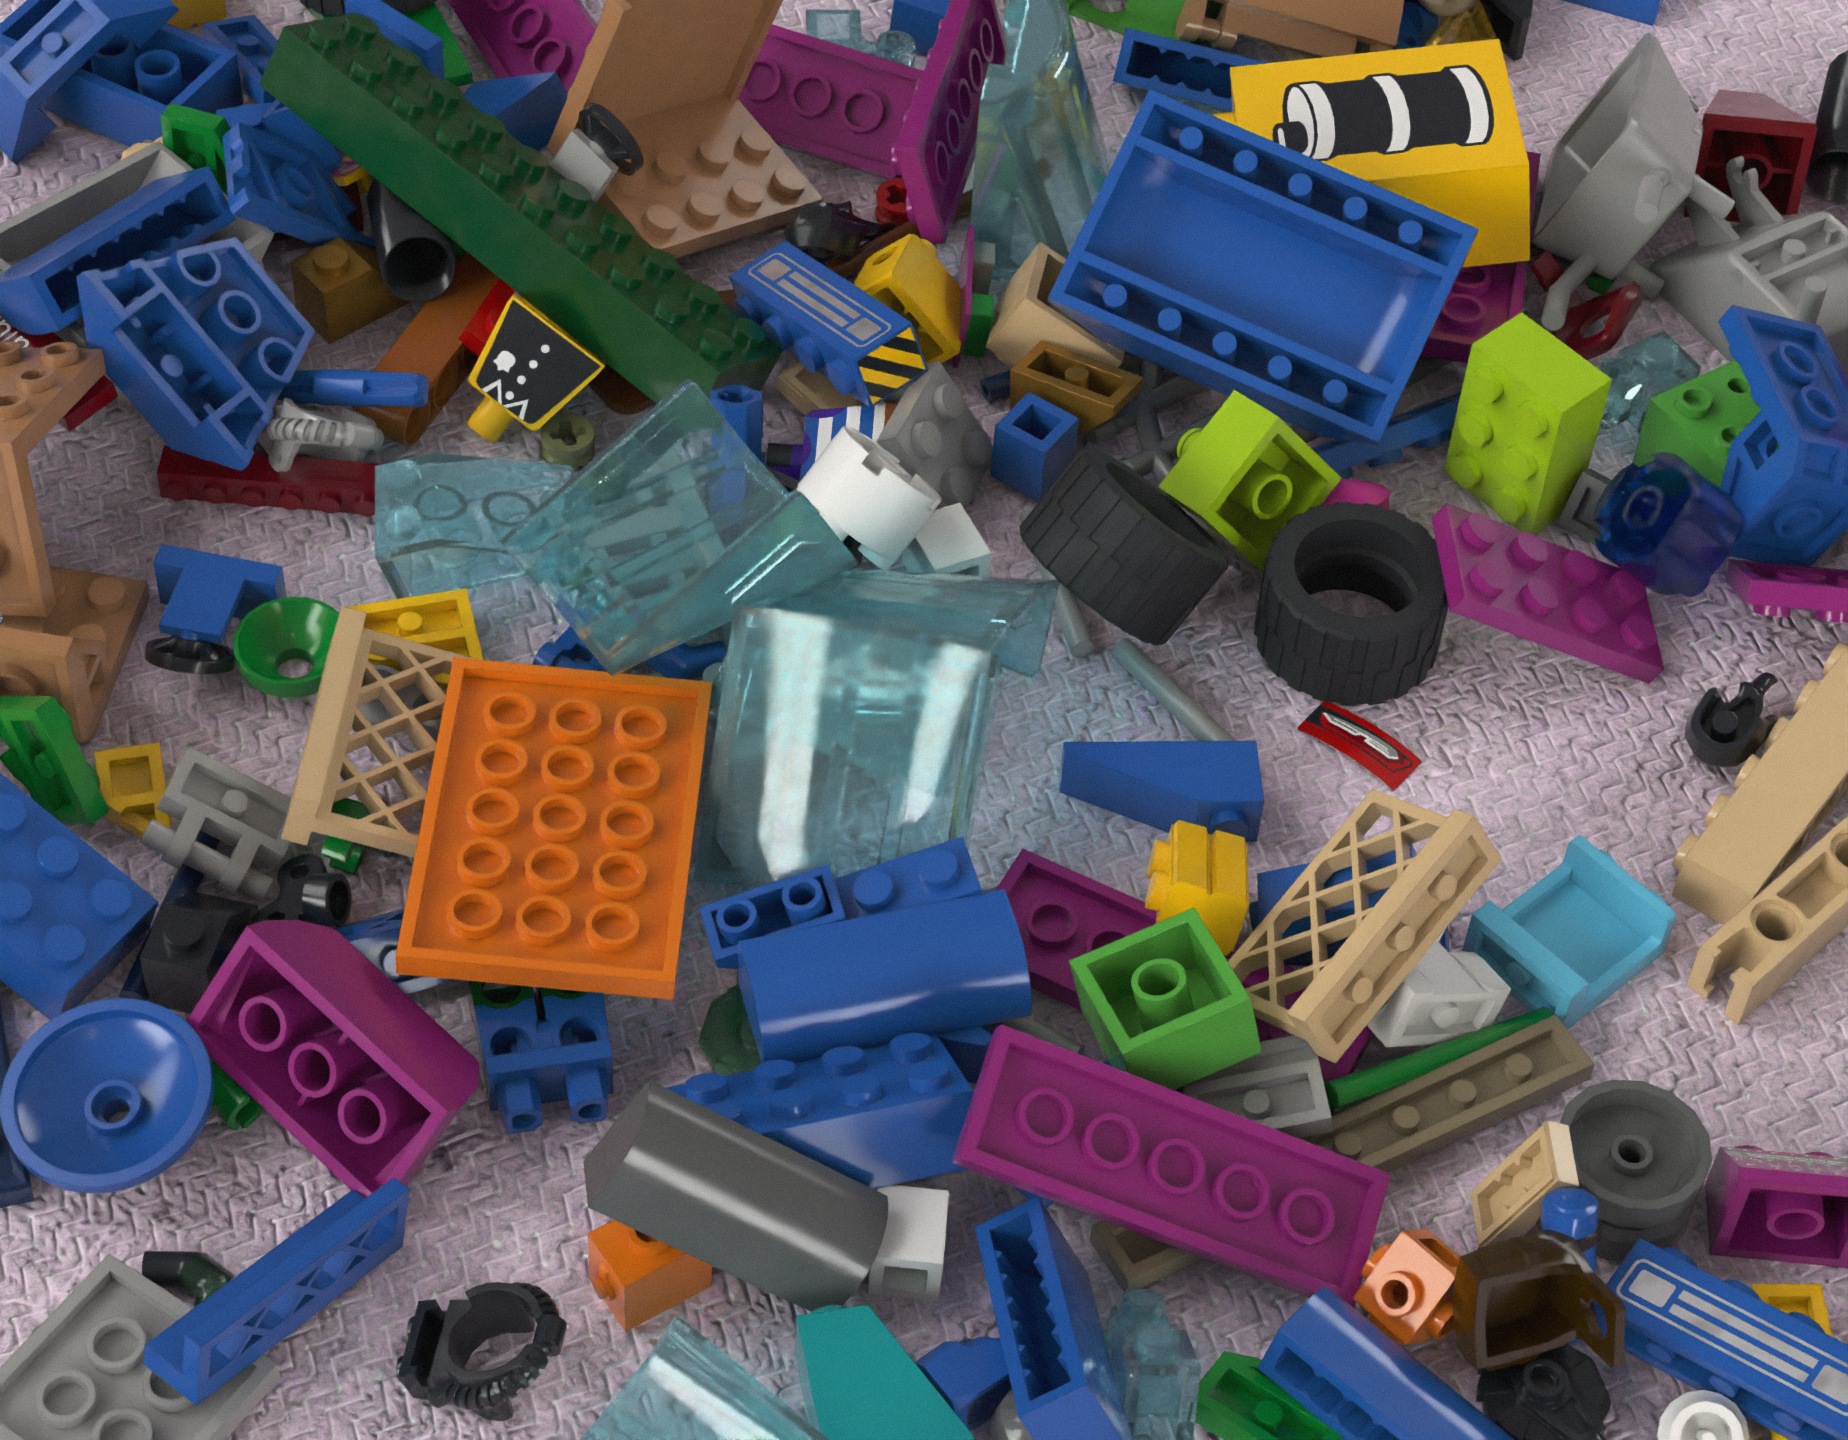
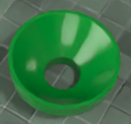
M306 597L280 598L256 607L240 621L234 632L233 650L241 675L253 688L265 694L281 698H299L317 693L339 613L333 607L319 600ZM292 659L306 660L313 665L312 670L308 674L299 678L284 677L277 672L281 664Z

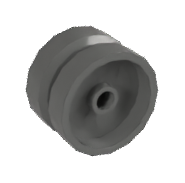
M1610 1080L1585 1088L1566 1105L1560 1123L1569 1126L1579 1182L1577 1189H1583L1593 1194L1599 1203V1221L1602 1225V1236L1596 1245V1256L1608 1261H1623L1639 1237L1661 1249L1672 1247L1684 1236L1712 1162L1710 1138L1707 1130L1696 1112L1676 1095L1644 1081Z

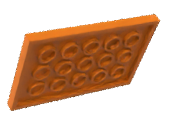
M453 657L396 950V974L674 1000L711 705L712 682Z

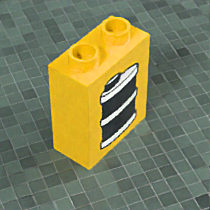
M1499 39L1230 67L1233 112L1210 115L1479 229L1462 267L1530 261L1529 160Z

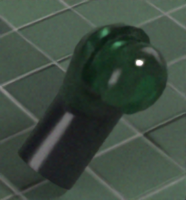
M144 1251L142 1275L160 1287L196 1290L194 1308L235 1278L232 1272L206 1253L197 1251Z

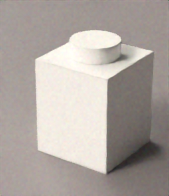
M961 503L936 509L902 553V562L931 611L988 594L991 551Z
M902 1183L878 1188V1192L888 1197V1219L880 1249L870 1268L868 1295L939 1301L944 1264L949 1190L930 1189L919 1183Z

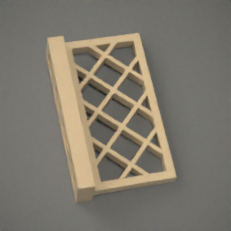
M341 606L328 649L281 839L307 846L312 831L414 858L419 835L407 832L398 820L419 811L423 814L427 791L424 790L410 771L428 763L433 764L437 743L421 723L440 715L442 716L446 694L432 679V676L440 673L450 675L453 657L476 658L365 629L363 626L366 612ZM369 653L396 660L404 671L383 679L369 662ZM364 681L366 683V686L361 687L362 682ZM415 684L430 703L409 710L396 695L395 691ZM378 698L393 718L372 726L357 706ZM352 727L356 733L350 735ZM405 731L420 750L398 758L384 741V738ZM367 746L382 766L360 774L345 754ZM341 776L344 781L338 783L339 777ZM393 778L409 798L387 807L372 787ZM356 794L371 815L355 819L332 813L331 810L333 803Z
M1371 789L1228 961L1241 983L1250 972L1266 966L1269 968L1268 981L1245 988L1251 998L1254 1017L1306 1040L1316 1055L1336 1063L1502 860V857L1475 816L1454 809L1446 817ZM1381 815L1393 819V830L1366 840L1364 839V835ZM1431 837L1418 854L1410 858L1409 845ZM1395 850L1396 864L1367 874L1366 860ZM1352 866L1353 879L1324 889L1323 884L1333 872ZM1390 887L1376 905L1369 908L1368 894ZM1354 900L1355 914L1326 924L1325 910ZM1310 916V930L1282 939V934L1293 921ZM1348 937L1334 956L1328 959L1327 945ZM1312 950L1313 965L1284 975L1283 960ZM1306 988L1289 1010L1286 1009L1285 995Z

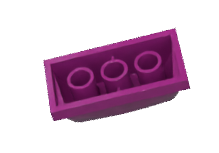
M300 920L261 921L248 925L186 1021L199 1035L209 1057L350 1190L353 1189L364 1198H367L393 1177L405 1186H408L444 1131L478 1087L480 1063L470 1052L339 932L330 927Z

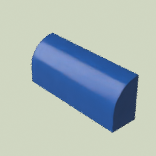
M1126 27L1113 82L1145 90L1151 89L1161 94L1233 111L1230 67L1265 64L1268 62Z
M206 166L154 180L1 273L0 316L14 328L30 335L60 331L82 317L76 279L81 272L97 268L100 272L124 267L129 261L141 258L146 262L168 257L177 250L197 245L237 220L232 215L229 204L210 167Z
M1005 889L738 941V984L762 1063L777 1059L798 1062L822 1057L827 1050L835 1047L854 1046L863 1049L888 1044L894 1037L905 1033L939 1035L1031 1016L1032 1012L1031 985L1026 954Z
M1037 1196L974 1227L1018 1417L1033 1440H1132L1088 1273L1040 1198Z
M1324 1286L1314 1293L1279 1328L1258 1366L1261 1372L1314 1416L1342 1435L1343 1440H1515L1328 1286Z

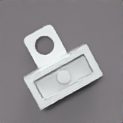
M1443 931L1366 1026L1385 1047L1438 1044L1492 1025L1511 988L1476 953L1466 951L1447 952L1439 943L1444 933Z

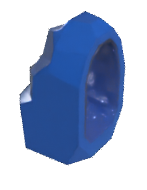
M1000 1337L965 1338L960 1342L945 1341L915 1361V1364L969 1431L975 1430L991 1420L993 1412L1006 1394L1012 1390Z

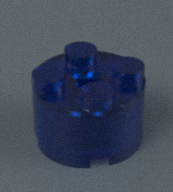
M1667 452L1651 454L1650 456L1655 459L1654 461L1641 467L1634 463L1626 466L1610 481L1602 493L1594 515V521L1600 525V540L1594 537L1596 547L1604 557L1642 582L1651 591L1662 595L1681 593L1685 597H1694L1705 590L1709 584L1710 576L1724 562L1733 543L1741 537L1745 526L1744 518L1737 512L1732 498L1723 489L1685 460Z

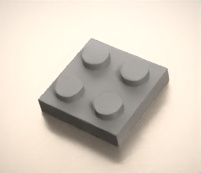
M940 361L928 363V371L910 382L876 442L901 460L899 465L912 478L915 474H918L938 493L942 501L936 509L961 503L966 510L992 462L993 446L988 434L982 430L964 401L960 389L952 382Z

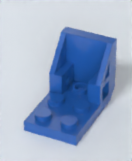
M1732 305L1718 320V323L1729 343V352L1734 360L1739 363L1751 388V397L1761 408V411L1731 442L1709 537L1717 554L1762 563L1812 566L1848 529V378L1821 326ZM1778 443L1780 447L1775 451L1776 445Z

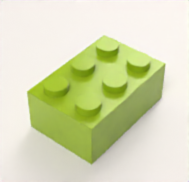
M1523 312L1519 313L1472 344L1443 471L1451 476L1459 486L1466 488L1492 508L1504 521L1511 523L1522 532L1538 534L1560 518L1581 472L1589 467L1612 379Z

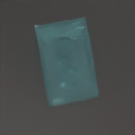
M433 452L375 466V559L396 598L400 599L463 588L472 589L577 565L575 473L571 465Z

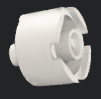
M845 426L831 440L792 494L803 506L816 514L813 521L823 531L840 542H843L850 535L861 543L858 548L859 551L872 563L886 571L894 561L898 560L942 501L938 493L918 474H915L912 478L899 465L901 460L858 430L851 427L847 429Z

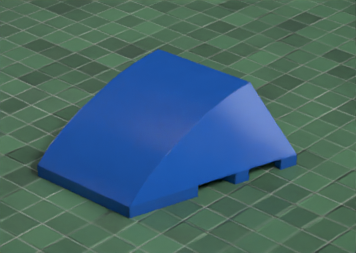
M237 237L180 249L171 256L146 262L143 258L132 260L120 268L102 272L97 268L81 272L76 279L87 346L89 349H102L106 374L170 449L239 471L245 469L254 454L252 449L261 431L269 424L274 414L272 409L282 389L290 383L315 333L312 326Z

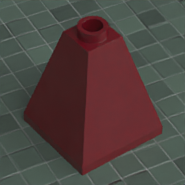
M1718 90L1704 112L1702 121L1704 130L1695 174H1699L1703 180L1733 199L1726 177V166L1731 159L1743 156L1742 176L1745 171L1756 168L1759 190L1781 216L1797 214L1817 133L1816 123L1764 94ZM1684 203L1683 215L1684 217H1689L1686 204ZM1735 204L1724 218L1726 221L1740 222Z

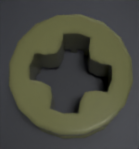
M562 413L552 416L541 428L542 458L544 461L546 460V465L549 467L553 465V470L556 471L563 468V472H569L568 468H573V471L577 472L579 471V466L585 469L587 462L591 464L593 457H595L594 427L591 422L585 417L574 413ZM565 436H568V440H572L576 444L565 445Z

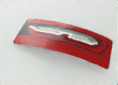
M1328 701L1322 702L1298 726V731L1310 735L1348 756L1392 790H1395L1421 763L1416 755L1396 739L1358 715Z

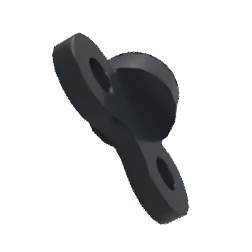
M303 854L291 858L278 870L276 877L280 886L278 897L257 912L252 920V924L261 921L300 920L326 927H340L347 921L351 910L352 895L350 884L343 874L328 873L323 860L317 855ZM308 873L304 877L297 878L301 874Z

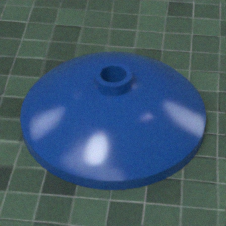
M130 998L104 999L79 1005L56 1016L39 1028L23 1044L11 1062L4 1078L0 1096V1117L6 1139L17 1158L32 1174L55 1187L78 1193H108L134 1187L156 1177L171 1167L191 1148L199 1137L209 1117L214 1099L215 1085L212 1063L202 1040L192 1026L182 1017L161 1005ZM121 1111L129 1112L124 1119L115 1123H109L110 1118L114 1114Z

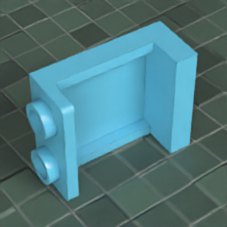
M1578 835L1568 843L1564 860L1560 866L1501 910L1492 901H1488L1476 910L1471 916L1462 951L1474 952L1483 958L1511 988L1509 994L1529 1011L1546 1007L1553 1015L1556 1014L1565 1027L1569 1029L1665 952L1676 920V913L1659 894L1645 888L1618 866L1616 861L1607 852L1597 849L1583 836Z

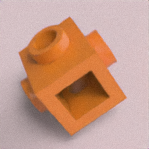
M1428 1228L1401 1231L1392 1245L1390 1243L1382 1245L1368 1259L1361 1271V1276L1366 1281L1353 1299L1370 1313L1367 1319L1399 1345L1402 1343L1411 1345L1429 1342L1433 1339L1440 1341L1454 1329L1452 1297L1460 1256Z

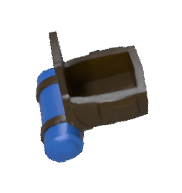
M1572 1187L1557 1188L1547 1193L1542 1200L1541 1213L1535 1224V1233L1530 1237H1513L1507 1241L1492 1243L1460 1256L1452 1297L1454 1328L1459 1351L1475 1369L1484 1368L1487 1371H1493L1518 1364L1524 1365L1537 1359L1538 1355L1542 1352L1582 1340L1609 1367L1613 1368L1623 1365L1626 1308L1622 1300L1596 1275V1245L1602 1236V1225L1599 1221V1203L1593 1194L1586 1190ZM1594 1301L1598 1302L1604 1312L1607 1322V1337L1603 1335L1598 1326Z

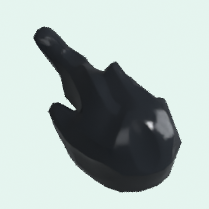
M850 201L840 204L826 202L806 203L796 212L791 223L785 229L784 235L787 242L819 263L825 264L826 259L831 256V253L845 258L851 257L861 241H870L896 228V224L893 222L877 224L861 219L853 214Z
M1765 672L1756 677L1752 682H1740L1739 694L1730 702L1723 701L1720 688L1712 687L1708 689L1697 702L1685 726V739L1691 748L1692 758L1701 764L1727 768L1736 767L1746 761L1752 754H1755L1777 722L1776 716L1772 714L1764 718L1760 717L1766 691L1778 682L1775 675Z

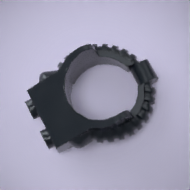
M492 1282L478 1285L465 1291L469 1300H450L447 1311H442L436 1299L418 1301L415 1316H412L408 1321V1341L404 1355L400 1356L397 1361L396 1375L399 1382L403 1383L413 1398L428 1400L435 1408H441L450 1403L463 1409H470L485 1419L495 1421L508 1420L512 1417L514 1411L510 1398L513 1399L518 1396L517 1391L519 1389H527L530 1386L528 1382L531 1379L536 1380L540 1375L539 1369H545L549 1363L548 1356H557L561 1352L567 1322L559 1317L556 1303L551 1296L536 1285L525 1282L521 1284L519 1282ZM536 1321L537 1326L532 1344H527L514 1359L492 1370L475 1372L465 1369L471 1354L487 1339L505 1333H530L534 1331Z

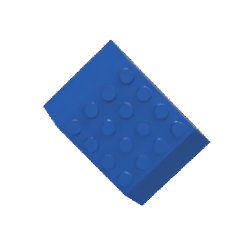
M1149 89L1049 294L1048 302L1105 343L1226 396H1230L1233 390H1236L1277 415L1283 421L1320 437L1378 446L1479 229Z

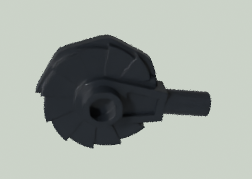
M1568 1343L1542 1352L1538 1355L1537 1359L1524 1365L1518 1364L1493 1371H1487L1484 1368L1478 1369L1477 1374L1481 1376L1476 1390V1402H1481L1483 1413L1515 1440H1606L1604 1434L1607 1427L1603 1422L1611 1406L1609 1394L1593 1359L1573 1348Z

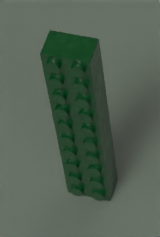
M349 13L347 15L283 27L259 83L262 88L686 428L692 430L710 423V391L718 390L724 385H747L753 390H762L783 351L767 337V333L762 326L750 319L742 318L724 304L721 295L715 289L698 283L678 267V262L672 255L663 250L653 248L634 233L635 229L630 222L606 211L591 199V193L584 186L575 181L567 180L549 166L547 158L541 152L524 146L505 131V125L499 119L481 112L464 99L462 91L456 85L439 79L421 65V59L414 52L397 46L379 32V26L376 22L362 14Z

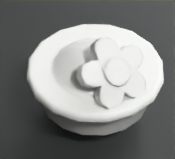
M1697 1390L1684 1393L1669 1403L1660 1417L1657 1438L1658 1440H1749V1432L1746 1419L1734 1402L1720 1393Z

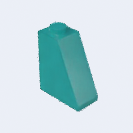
M827 1305L814 1310L810 1314L796 1316L795 1357L812 1440H974L973 1434L869 1305L849 1308L842 1305Z

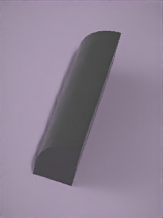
M649 1079L583 1162L588 1208L811 1312L827 1305L843 1306L869 1272L885 1234L888 1219L887 1195Z

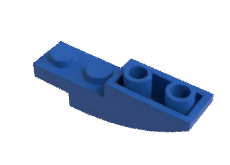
M962 836L838 878H833L830 866L826 864L699 906V910L717 968L738 969V941L971 896L983 892Z

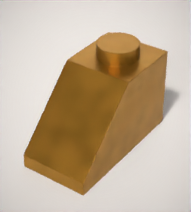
M337 237L290 261L296 309L329 345L411 303L410 301L401 300L386 287L381 277L376 249L348 239Z
M1041 340L1010 369V410L1030 392L1078 417V437L1113 418L1144 387V377Z

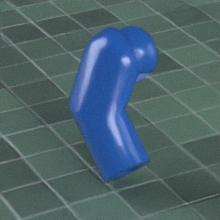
M678 637L647 644V653L637 655L646 666L656 673L659 672L666 678L687 680L703 677L704 670L714 663H727L726 652L721 641L690 647Z

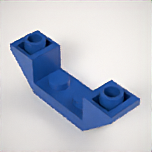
M61 0L0 58V149L17 165L57 127L39 106L119 30L140 48L179 9L171 0Z

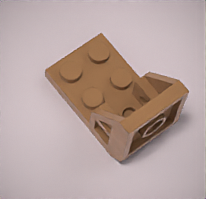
M49 566L57 606L47 617L3 615L1 618L0 696H55L58 704L65 709L72 721V733L75 740L84 742L93 739L145 612L150 599L148 582Z

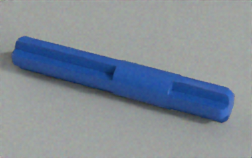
M335 369L296 370L290 383L282 389L277 400L284 401V398H287L297 403L325 406L422 407L429 399L427 390L430 384L425 375L415 373Z

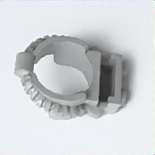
M284 398V401H276L272 409L274 414L269 424L261 431L257 441L269 454L268 460L271 467L277 472H286L290 470L296 453L318 459L363 462L369 450H376L382 446L384 434L376 427L377 424L374 420L349 407L342 406L338 416L333 412L324 411L325 407L297 403L291 399Z

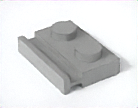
M1295 1035L1260 1042L1261 1053L1183 1086L1184 1095L1296 1138L1334 1131L1318 1055H1316L1306 1040Z

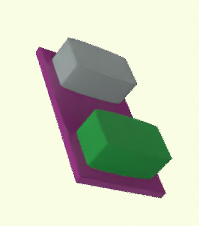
M970 225L956 279L961 288L959 332L961 344L959 354L953 357V368H959L961 355L984 356L993 319L994 296L988 295L995 266L996 244L974 241L975 226Z

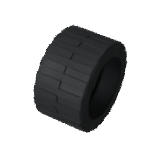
M1091 447L1080 450L1019 526L1020 536L1026 543V547L1064 587L1122 631L1138 638L1142 642L1151 643L1152 645L1166 644L1228 569L1227 557L1220 546L1179 505L1127 465L1119 462L1109 454L1107 455L1101 450L1092 449Z
M1335 502L1333 505L1312 507L1303 514L1295 515L1287 521L1283 528L1278 529L1273 536L1271 547L1267 550L1254 622V635L1258 639L1257 648L1260 655L1266 659L1268 667L1276 676L1283 678L1288 686L1323 702L1341 703L1343 706H1356V704L1376 705L1384 703L1385 700L1397 699L1407 694L1412 687L1419 686L1426 678L1428 670L1433 668L1449 607L1436 539H1433L1428 530L1421 524L1411 521L1402 513L1393 509L1390 511L1378 507L1379 505L1369 503ZM1327 590L1360 592L1382 601L1394 610L1395 613L1373 618L1344 615L1321 605L1310 595Z

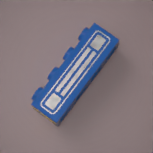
M786 240L729 276L737 297L733 301L735 312L742 318L750 319L762 326L771 341L783 351L787 350L796 356L810 373L818 371L828 378L842 395L851 394L872 408L928 371L912 322Z
M1639 1237L1606 1284L1622 1300L1626 1308L1625 1352L1696 1390H1707L1722 1394L1734 1402L1744 1416L1789 1440H1848L1847 1344L1827 1335L1823 1328L1810 1317L1798 1312L1787 1314L1763 1302L1757 1293L1744 1283L1734 1279L1723 1281L1701 1270L1682 1251L1673 1247L1661 1249ZM1594 1301L1598 1326L1603 1335L1607 1337V1322L1604 1312L1598 1302Z

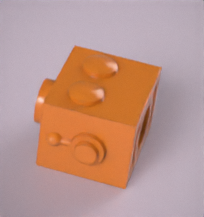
M612 1220L587 1233L589 1279L598 1297L605 1301L625 1332L712 1286V1265L616 1220Z

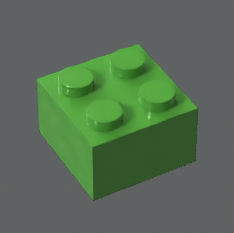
M1195 908L1069 961L1082 1013L1114 1068L1171 1090H1176L1262 1052L1251 998Z

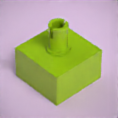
M1233 390L1204 429L1192 428L1181 437L1177 446L1179 461L1158 488L1179 505L1181 509L1190 515L1223 547L1263 573L1267 550L1271 547L1272 538L1278 529L1283 528L1287 521L1295 515L1303 514L1309 511V508L1322 505L1342 478L1280 417Z

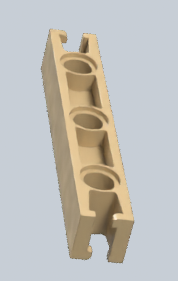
M1848 816L1700 945L1686 986L1702 998H1706L1716 987L1711 983V979L1730 966L1736 967L1737 970L1730 976V980L1735 984L1723 1014L1737 1025L1745 1020L1848 926Z

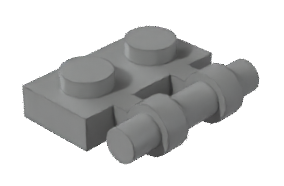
M188 746L156 808L180 820L176 830H173L151 819L142 835L140 843L162 853L161 861L178 869L184 864L217 880L215 887L232 896L239 891L261 902L273 879L250 868V865L255 857L277 868L284 857L291 841L281 839L291 797ZM199 831L233 846L234 849L230 857L196 841L195 839Z

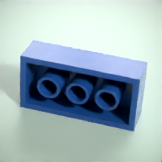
M27 0L0 23V58L61 0ZM165 23L140 48L119 30L39 107L128 147L135 143H153L162 136L160 115L171 103L216 114L218 109L243 105L237 53L168 23Z
M0 773V980L45 1017L52 1020L65 1011L77 1007L146 938L159 901Z
M905 1033L894 1037L888 1044L863 1049L854 1046H840L827 1050L822 1057L798 1062L782 1059L769 1060L757 1065L753 1071L728 1076L717 1073H704L691 1077L685 1084L667 1087V1089L872 1189L967 1170V1168L951 1162L973 1097V1089L937 1034Z

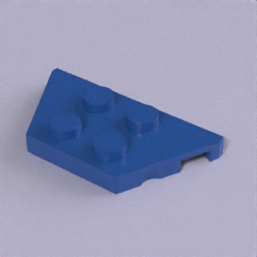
M240 122L222 136L228 202L232 215L265 226L274 233L281 232L301 239L310 246H321L337 237H342L376 249L374 239L360 234L348 217L358 208L334 182L329 171L313 151Z

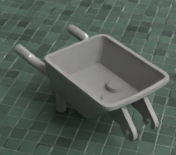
M1647 33L1635 45L1561 135L1550 155L1530 242L1545 251L1549 250L1550 253L1573 264L1548 289L1541 318L1542 325L1548 330L1556 331L1564 326L1571 294L1591 272L1608 279L1618 276L1628 284L1631 281H1635L1641 286L1640 292L1653 299L1662 289L1665 280L1634 260V257L1687 197L1720 220H1723L1729 214L1735 204L1732 198L1695 174L1704 130L1696 114L1699 108L1687 97L1660 43L1651 33Z
M1739 156L1731 159L1726 166V177L1741 224L1731 227L1725 219L1720 220L1687 197L1684 201L1696 241L1673 251L1650 265L1649 270L1665 280L1659 294L1729 362L1734 361V358L1729 352V343L1718 320L1732 305L1821 326L1848 378V228L1833 214L1825 211L1781 216L1759 190L1756 168L1745 171L1742 176L1741 170L1744 166V157Z

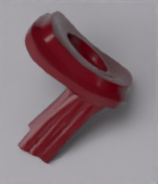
M1549 250L1541 252L1538 258L1528 265L1538 279V283L1547 293L1549 287L1564 273ZM1631 281L1621 288L1585 301L1578 291L1575 290L1570 297L1564 326L1559 330L1552 331L1551 334L1586 360L1606 353L1617 343L1633 315L1640 307L1641 299L1639 293L1641 286L1635 281ZM1609 314L1604 330L1591 337L1583 338L1585 332L1593 323Z

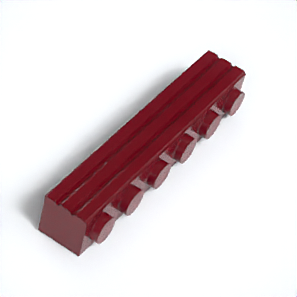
M164 445L157 469L160 496L176 501L186 499L208 501L213 504L234 503L246 504L250 507L269 506L288 510L305 509L323 511L325 513H353L371 517L374 515L388 516L394 492L392 464L295 457L289 471L277 472L269 464V454L254 453L248 466L239 471L172 450L168 445Z

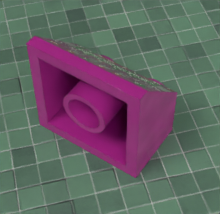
M1750 1145L1735 1148L1719 1147L1705 1183L1710 1255L1848 1268V1158L1833 1157L1823 1152L1797 1154L1765 1151Z

